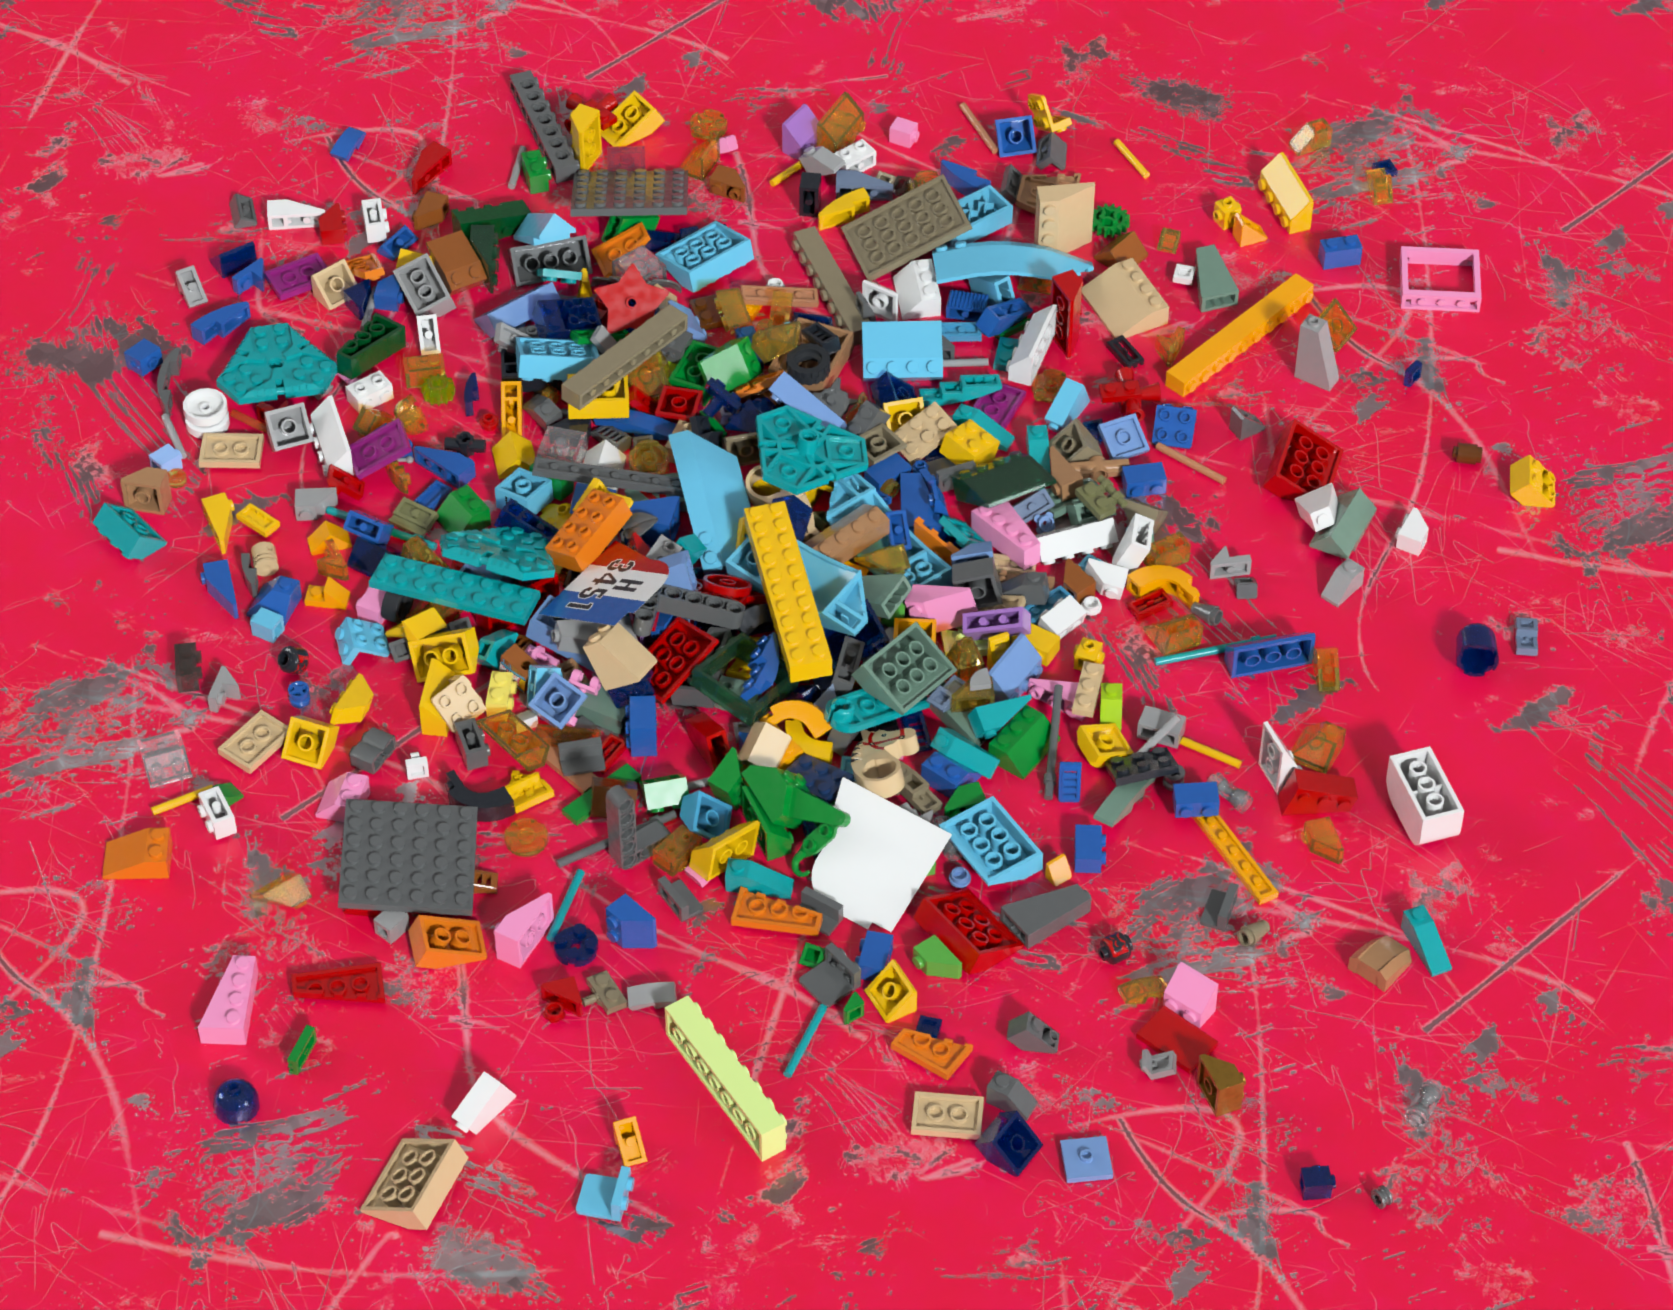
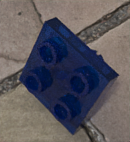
M712 377L706 383L704 390L713 399L702 411L712 419L723 406L735 416L742 406L741 398L734 392L729 393L725 389L726 385L718 378L715 380Z

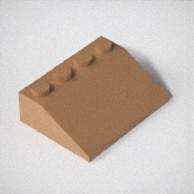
M798 317L768 368L769 373L782 369L787 373V354L797 345L810 343L802 335L801 330L816 323L815 321ZM820 323L839 337L841 349L829 355L830 372L823 382L802 385L811 394L814 392L820 393L824 388H830L839 376L854 350V332ZM805 360L798 365L802 368H813L818 366V362Z

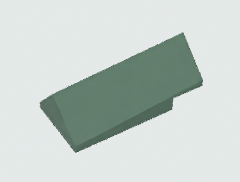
M1360 488L1337 497L1339 502L1335 524L1317 531L1309 547L1344 559L1349 558L1352 551H1355L1377 511L1375 505Z

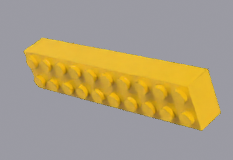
M785 501L744 508L746 531L790 683L832 675V657Z

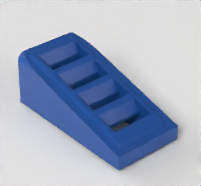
M1060 762L1058 781L1059 802L1080 801L1082 762Z

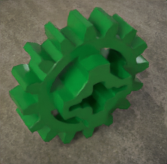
M1104 204V207L1098 205L1097 210L1094 209L1092 232L1097 231L1098 236L1104 234V238L1107 235L1114 238L1115 234L1120 236L1122 232L1126 233L1127 228L1130 227V214H1127V210H1122V206L1116 208L1115 204L1111 206Z

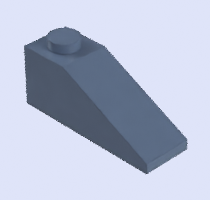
M838 170L836 173V199L864 187L870 196V200H893V184L856 170Z

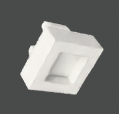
M419 752L410 753L411 759L405 760L408 780L429 777L427 757H420Z

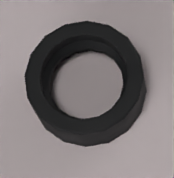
M386 591L381 607L382 617L397 624L402 623L401 621L405 620L411 611L414 598Z

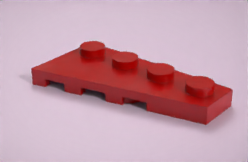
M381 962L291 974L294 998L386 1003Z

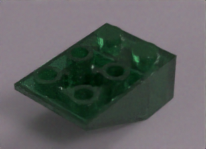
M471 225L470 243L487 276L484 285L490 294H493L494 286L498 285V274H495V272H499V261H496V259H500V247L496 246L499 245V233H495V225Z

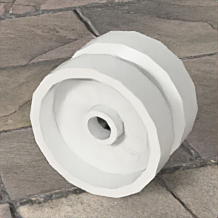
M211 388L198 389L191 392L183 401L186 429L191 435L202 439L203 433H224L227 431L230 425L227 399L223 393Z

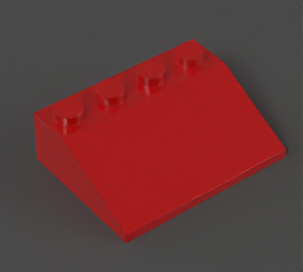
M1293 419L1281 431L1263 487L1280 498L1295 501V498L1327 484H1333L1344 450L1298 420Z
M677 616L648 649L657 659V663L639 682L629 684L628 686L631 690L641 692V696H655L656 703L664 704L714 649L719 640Z
M969 889L924 897L913 917L930 936L936 935L962 963V970L969 975L988 970L1024 947V944Z

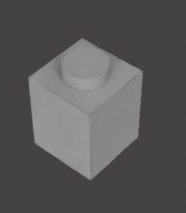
M383 911L373 919L375 933L390 944L410 929L407 912Z

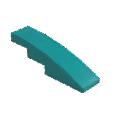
M999 374L960 375L957 382H939V388L919 389L918 396L923 397L924 407H928L935 401L939 406L991 394L1001 390L1002 383Z

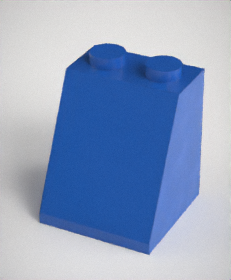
M679 496L633 502L630 508L632 514L644 512L658 518V521L640 536L647 545L649 544L652 548L661 534L675 542L681 525ZM622 528L620 529V532H619V536H620V537H621V532L624 531ZM625 537V546H626L627 543L629 542V540L626 539V537Z

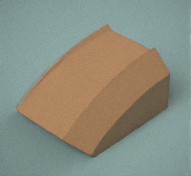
M1386 935L1373 939L1358 949L1349 958L1348 969L1385 992L1411 965L1412 960L1407 947Z

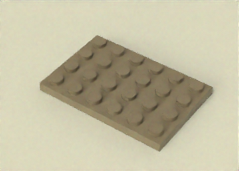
M944 174L841 227L868 281H873L935 249V247L973 229Z

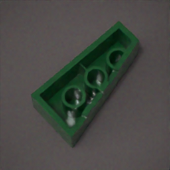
M523 200L503 202L499 206L488 204L478 209L467 207L464 211L453 209L451 210L453 233L462 230L474 249L514 235L527 214L531 213Z
M375 313L372 316L373 320L371 322L367 321L364 324V329L357 331L354 334V339L348 340L336 352L337 373L354 379L406 347L405 326Z

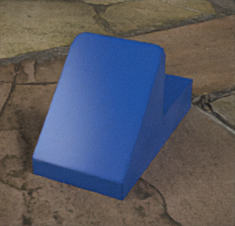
M259 258L232 276L235 293L239 295L253 285L264 292V259Z

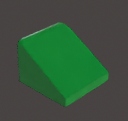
M232 783L212 786V788L219 786L229 806L244 797Z
M806 942L799 964L814 968L825 961V948Z
M856 991L843 1009V1023L845 1025L864 1016V1001Z

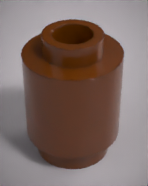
M1458 442L1457 446H1453L1452 458H1456V463L1475 465L1476 463H1481L1483 448L1478 447L1477 444Z

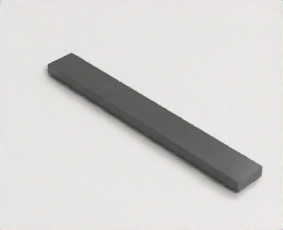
M535 457L532 476L588 484L591 483L593 478H597L605 486L684 497L679 477Z

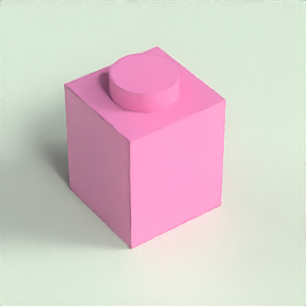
M897 117L889 129V142L911 148L913 143L918 141L920 135L918 123Z

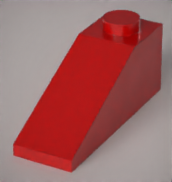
M433 141L421 151L411 179L413 194H418L452 165V154L449 148Z

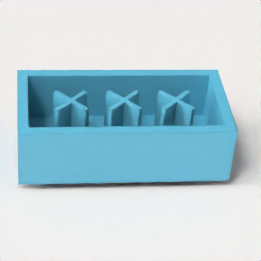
M991 185L959 199L958 202L973 229L942 245L952 247L955 246V243L966 241V244L972 243L1011 224L1013 206Z

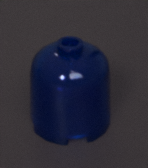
M1471 623L1463 627L1457 635L1456 661L1457 666L1464 670V674L1473 677L1484 676L1485 672L1491 669L1494 671L1499 664L1495 633L1485 624Z

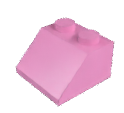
M346 772L329 781L315 814L316 817L344 822L346 799L368 800L370 795L369 777L367 775Z
M1180 962L1164 991L1163 1006L1165 1005L1191 1024L1201 1028L1216 1010L1218 983L1185 963Z

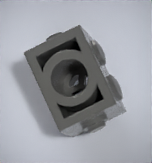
M687 331L682 333L659 351V358L678 364L692 343L693 334Z

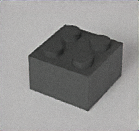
M993 557L952 565V582L954 587H970L977 609L1003 604L1002 585Z

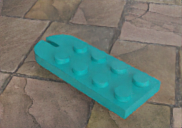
M860 689L829 700L824 710V718L827 722L831 721L830 726L839 732L856 733L929 708L930 704L927 703L928 697L925 696L905 714L901 715L865 692L864 689Z

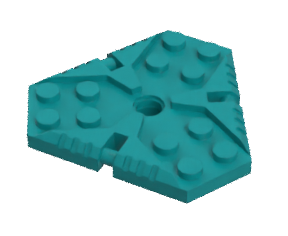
M288 323L250 327L236 349L235 354L230 358V361H228L224 370L217 378L216 383L217 387L238 405L278 400L277 395L284 394L286 399L325 394L336 376L337 363L326 356L315 345H310V341L305 339Z
M788 405L756 416L755 423L758 448L760 449L762 481L798 495L829 484V481H838L868 469L866 442L863 437L830 423L825 427L821 425V419Z
M507 526L502 528H486L482 531L477 529L472 531H455L440 536V548L443 557L475 567L486 565V570L491 571L493 574L508 576L521 581L554 578L555 566L553 558L545 550L549 543L548 538L542 537L540 533H529L520 527L510 528Z

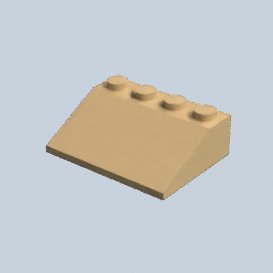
M1095 182L1037 186L1034 244L1068 253L1092 242Z
M1133 258L1115 263L1082 287V296L1114 339L1122 335L1127 338L1168 324V304Z
M402 1138L360 1211L407 1229L427 1230L469 1157L455 1139Z

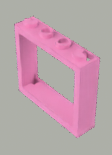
M1401 246L1399 259L1401 309L1480 311L1482 297L1479 250ZM1408 263L1473 266L1474 292L1410 290L1408 287Z

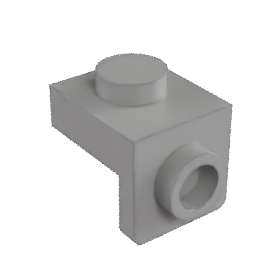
M1147 1049L1142 1050L1140 1067L1151 1080L1176 1074L1177 1055L1174 1051L1151 1055Z

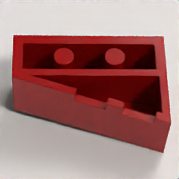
M1301 769L1293 770L1278 794L1281 816L1349 812L1358 799L1354 778Z

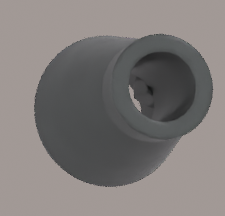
M1194 602L1191 607V613L1210 626L1218 625L1222 620L1223 611L1219 606Z

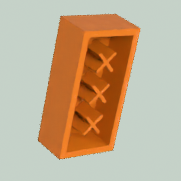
M592 489L547 544L545 550L553 558L554 565L582 573L603 552L633 514L624 498Z

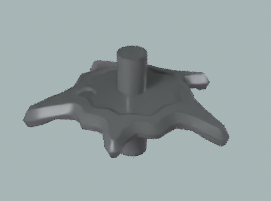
M838 377L830 388H824L822 392H814L812 395L842 419V416L848 412V408L858 404L860 400L849 398L848 393L841 390V379Z

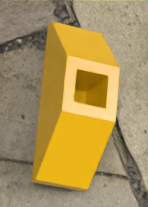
M358 673L354 680L350 679L346 691L340 693L338 703H333L329 712L332 714L331 724L361 722L368 713L374 694L362 674Z

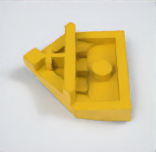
M513 770L511 774L512 779L505 786L514 800L516 814L555 796L550 785L544 779H540L539 772L527 775Z

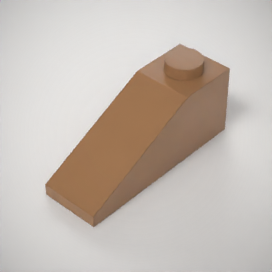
M1051 446V490L1055 496H1058L1064 502L1077 497L1075 490L1084 485L1083 477L1054 446Z

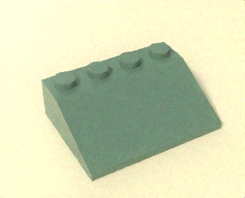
M915 622L863 663L852 676L865 692L903 715L954 674L957 669L921 626Z

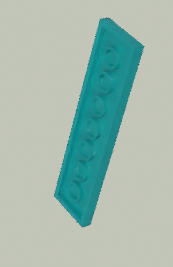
M385 553L369 580V587L524 626L541 597L539 590Z

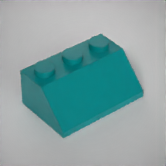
M104 503L92 522L98 528V532L109 538L110 544L119 548L122 551L121 554L130 560L133 558L142 560L167 544V541L132 508Z

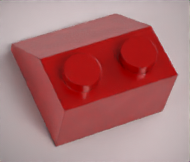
M664 385L655 416L690 421V417L699 416V411L704 408L703 391Z

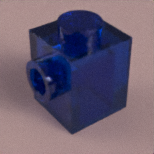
M1314 1165L1301 1168L1299 1183L1303 1200L1331 1198L1332 1189L1336 1188L1335 1175L1330 1173L1329 1165Z

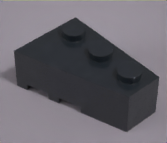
M501 348L502 382L521 381L523 392L562 390L563 382L561 380L545 382L541 379L525 381L518 378L516 354L509 353L507 349Z

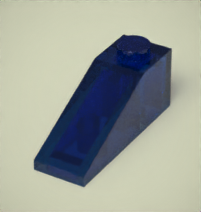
M512 498L503 507L494 526L500 528L507 526L510 528L520 527L524 529L525 533L529 534L532 532L540 533L542 538L548 539V542L559 531Z

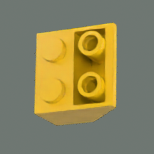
M1531 455L1510 465V495L1523 506L1548 508L1555 506L1556 478L1551 471H1548L1542 466L1540 461L1535 460Z

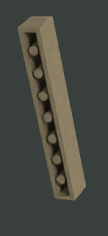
M813 226L793 232L792 248L794 252L797 251L800 263L805 265L807 275L812 277L814 287L820 291L821 299L823 302H826L829 313L833 314L836 326L854 332V346L862 344V322H870L869 318L863 319L855 306L856 296L818 230Z
M670 304L661 309L640 327L634 329L613 347L607 349L601 356L592 360L583 369H580L574 376L565 380L561 387L562 400L578 410L584 408L687 330L688 315Z

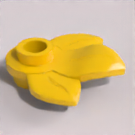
M548 504L541 510L543 514L537 520V528L551 526L553 534L556 535L572 515L570 514L571 504Z

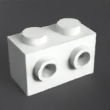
M863 139L834 153L845 161V164L839 170L864 172L876 165V150Z
M381 199L361 200L367 242L387 241L386 233H389L390 230L388 221H384L387 220L386 208H382Z
M380 370L345 386L347 401L359 415L394 398L392 383Z
M1069 595L1065 599L1060 598L1051 610L1046 609L1039 616L1040 620L1037 626L1060 636L1061 640L1084 622L1087 611Z
M219 786L198 793L200 805L197 806L200 817H205L206 819L205 825L208 832H213L216 840L237 833L235 817Z

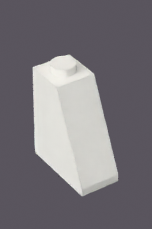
M1332 483L1295 498L1300 517L1315 532L1335 524L1339 501Z
M1135 513L1112 558L1113 565L1129 569L1128 574L1137 570L1150 551L1154 520Z
M484 1071L451 1117L458 1121L455 1126L466 1134L469 1130L477 1134L513 1101L517 1095Z

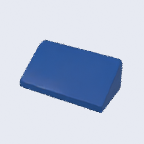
M404 225L379 247L377 253L394 261L399 256L400 249H408L419 238Z
M906 509L885 512V515L890 519L888 534L890 554L895 555L911 550Z

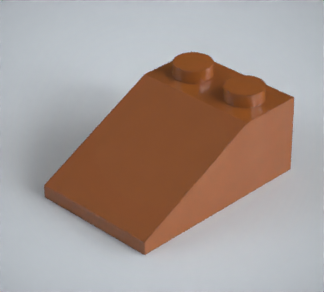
M462 230L426 242L435 268L450 296L480 286L487 280L482 264Z

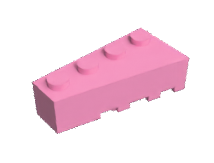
M1004 495L971 511V528L986 542L991 541L994 548L1003 555H1007L1011 561L1015 562L1023 570L1040 562L1039 540Z
M233 955L198 1026L202 1044L246 1045L258 978L256 956Z

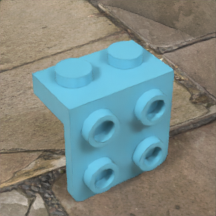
M346 617L335 631V639L337 640L342 664L351 665L359 652L388 657L390 654L385 630L381 624Z
M621 1166L618 1178L591 1173L586 1174L576 1205V1213L621 1222L624 1210L627 1211L629 1191H632L635 1178L631 1177V1167Z

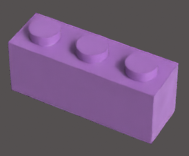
M1023 606L963 613V634L971 641L988 639L1003 632H1008L1009 636H1018L1021 633L1024 635L1031 634V614Z

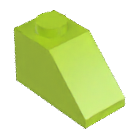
M1101 683L1100 724L1116 723L1120 732L1122 725V683Z

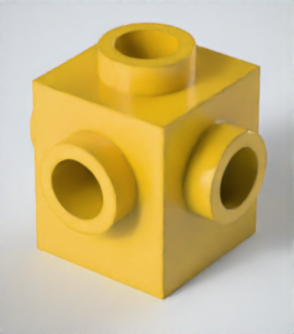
M1232 196L1216 201L1214 204L1213 220L1223 231L1233 227L1235 214L1237 212L1241 214L1242 212L1241 205Z
M1083 637L1080 645L1076 644L1074 648V669L1082 671L1084 661L1102 664L1105 658V652H1102L1103 643Z

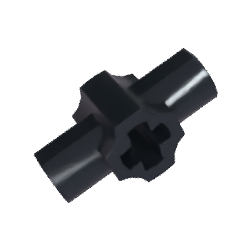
M463 431L456 437H445L444 449L457 451V453H461L465 457H470L474 455V452H486V440L474 439L470 432Z

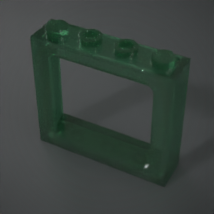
M741 632L736 637L732 636L725 646L721 645L712 656L708 655L701 665L697 664L691 672L692 678L689 684L751 727L754 722H757L771 711L769 707L780 703L794 692L800 681L790 683L785 662L779 658L778 672L774 681L777 685L751 705L711 677L736 657L749 663L751 660L750 654L758 645L755 640Z

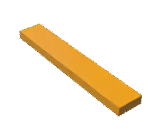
M1220 815L1192 817L1259 905L1278 897L1279 892Z

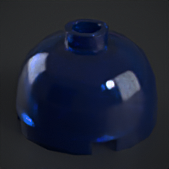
M230 1078L221 1083L213 1095V1107L217 1118L230 1125H238V1122L245 1120L246 1123L252 1120L260 1108L259 1095L254 1085L241 1078Z

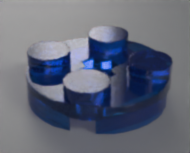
M575 924L572 927L565 928L554 937L555 956L564 965L568 966L569 963L575 964V967L585 966L591 963L597 956L598 938L584 924ZM573 944H580L579 949H577L576 947H571Z

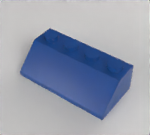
M1305 631L1225 646L1224 661L1231 678L1312 664L1316 635L1313 632Z

